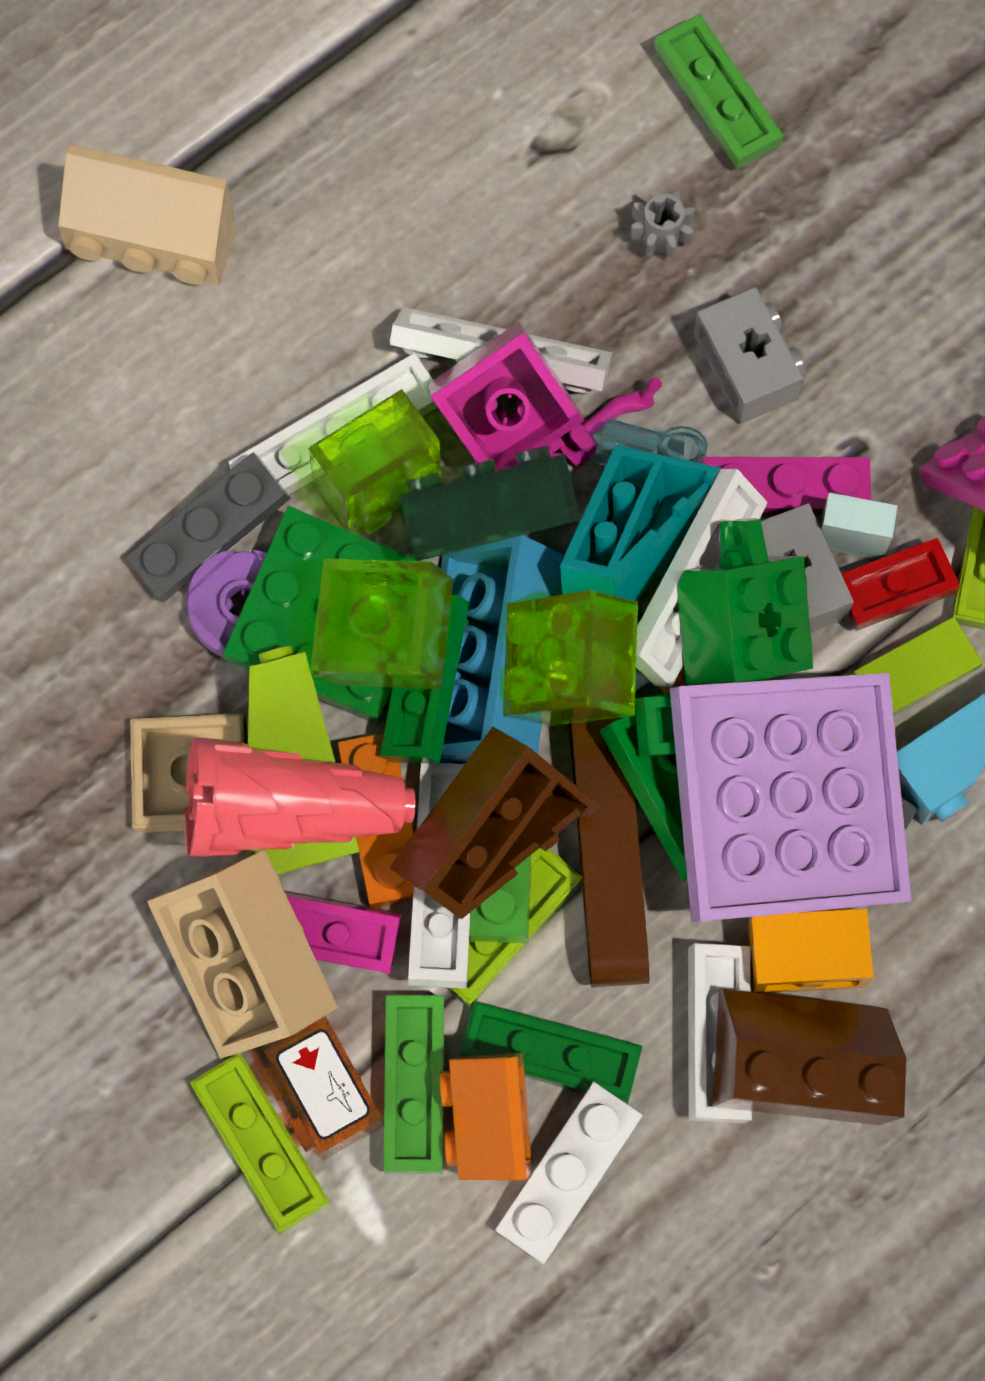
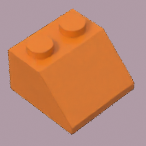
M523 1052L453 1057L449 1060L450 1071H440L443 1107L453 1106L455 1130L445 1131L447 1166H458L459 1180H527L532 1171Z

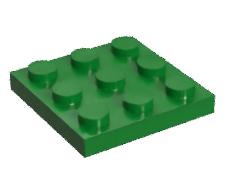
M288 505L223 652L222 659L249 670L250 666L261 664L259 654L281 647L292 646L294 655L306 652L318 700L377 724L394 684L410 595H431L441 570ZM366 564H384V565H388V566H391V567H392L391 569H392V570H395L396 572H394V573L377 572V571H374V570H380V571H389V570H387V569H380V568H384L385 566H381V565L366 566ZM398 564H404L406 567H408V568H409L410 570H412L414 573H409V572H402V571H400V570H403V571H406V570H404V569H403L402 567H400Z

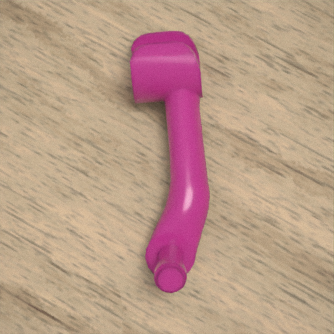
M656 377L651 378L644 391H637L614 398L588 421L570 430L569 437L564 440L565 445L560 450L575 466L578 467L584 464L600 447V444L593 438V435L620 415L643 411L654 405L652 397L660 390L662 386L661 380Z

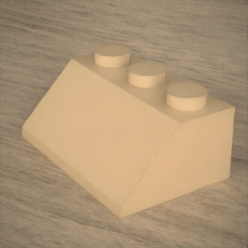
M73 144L68 145L58 224L67 250L85 260L98 261L102 257L119 261L127 268L141 273H149L152 269L171 273L180 281L188 284L201 285L205 281L220 285L237 229L227 180Z
M265 850L228 863L147 901L220 1059L290 1037L338 1009L329 989L327 979L321 972L304 935L303 927L296 918L280 883L278 873L273 868Z

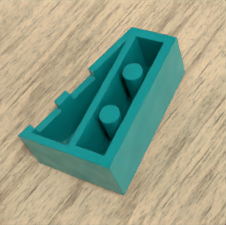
M615 445L560 564L563 609L617 622L668 570L722 468Z

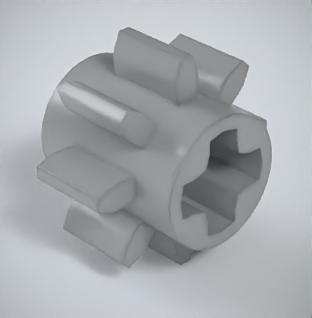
M652 189L651 198L646 205L635 202L633 205L632 217L637 222L631 225L630 238L631 240L642 239L646 246L645 255L648 257L655 252L667 253L670 259L674 258L675 249L680 242L691 245L693 242L694 230L689 225L695 220V207L684 208L680 201L679 191L671 195L667 193L659 194L656 189Z

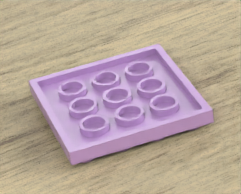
M889 673L691 685L670 688L691 922L912 902Z

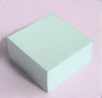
M828 493L819 526L830 551L876 560L884 558L893 537L898 505Z

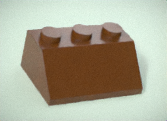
M729 989L719 990L712 1107L871 1125H882L904 1118L907 1058L888 1009Z

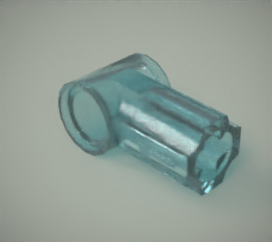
M607 419L601 431L596 449L595 464L606 466L615 445L706 464L708 443L700 431L691 427H672L661 433L615 419Z

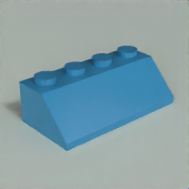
M522 534L443 550L441 573L439 575L436 595H459L469 602L440 763L465 764L492 727L524 743L538 753L562 597L560 564L564 555ZM521 645H526V651L522 653V660L526 662L528 655L532 656L534 665L539 663V655L535 652V646L542 650L544 662L540 671H532L530 665L527 668L520 666L517 655ZM523 673L525 674V680L542 683L543 689L538 690L517 685V680L521 678Z

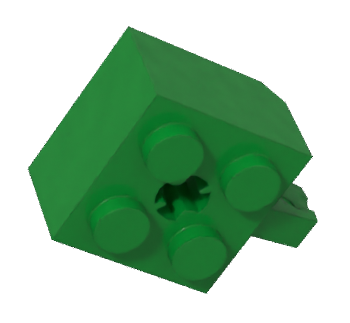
M742 518L720 522L719 565L687 570L677 584L686 684L707 685L754 682L813 669L804 556H768L761 519Z

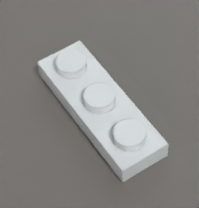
M694 943L688 947L689 1121L746 1123L752 1120V1111L712 1107L718 994L721 989L751 992L750 946Z
M593 1082L495 1231L542 1264H545L643 1115Z

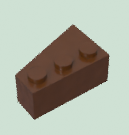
M492 727L389 868L427 897L462 920L518 874L515 867L539 848L544 851L550 849L560 841L557 834L581 814L588 818L601 806L529 746Z

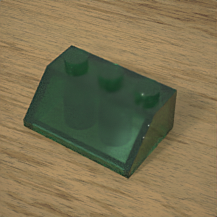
M548 445L516 452L517 463L495 468L494 459H488L461 466L463 477L441 482L439 472L406 480L408 490L395 494L407 555L417 562L581 520L565 454L555 453L550 455Z

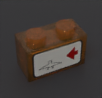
M326 1016L264 1050L271 1065L261 1070L277 1101L288 1096L299 1116L289 1121L305 1152L316 1147L324 1161L384 1126L381 1114Z

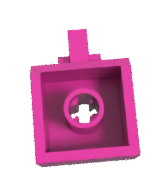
M517 322L428 383L430 397L492 483L517 466H520L524 472L536 466L551 489L570 478L567 468L555 451L565 445L561 436L584 422V418L580 409L520 322ZM507 393L508 397L511 398L512 394H515L514 400L517 407L515 410L505 413L503 406L500 412L495 410L498 407L497 397Z

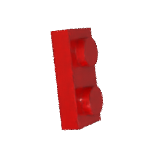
M938 537L841 573L854 601L848 616L855 631L956 594L960 588V584Z

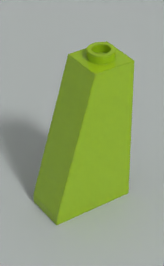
M286 646L259 654L261 664L250 666L248 746L254 749L301 754V759L336 763L306 652L294 655L292 646ZM353 837L351 842L295 844V848L265 850L278 875L360 852L356 837ZM245 850V857L261 850Z

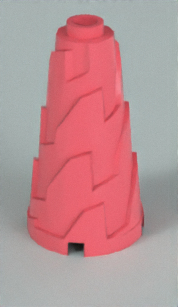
M212 738L192 739L185 792L189 793V807H185V843L188 856H230L239 854L241 850L295 848V844L351 842L353 837L398 833L404 823L413 822L415 815V791L413 788H405L404 780L401 777L364 771L353 764L301 759V754L254 749L243 742Z

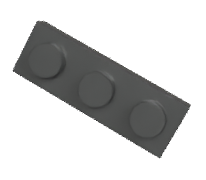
M252 452L128 554L126 558L158 600L165 602L191 581L195 572L205 561L222 551H228L289 501L291 497L262 459Z

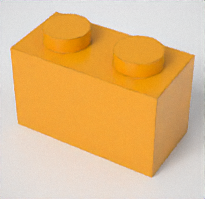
M850 907L814 912L755 916L749 919L746 929L748 946H750L751 990L754 993L866 988L874 978L867 909H852Z

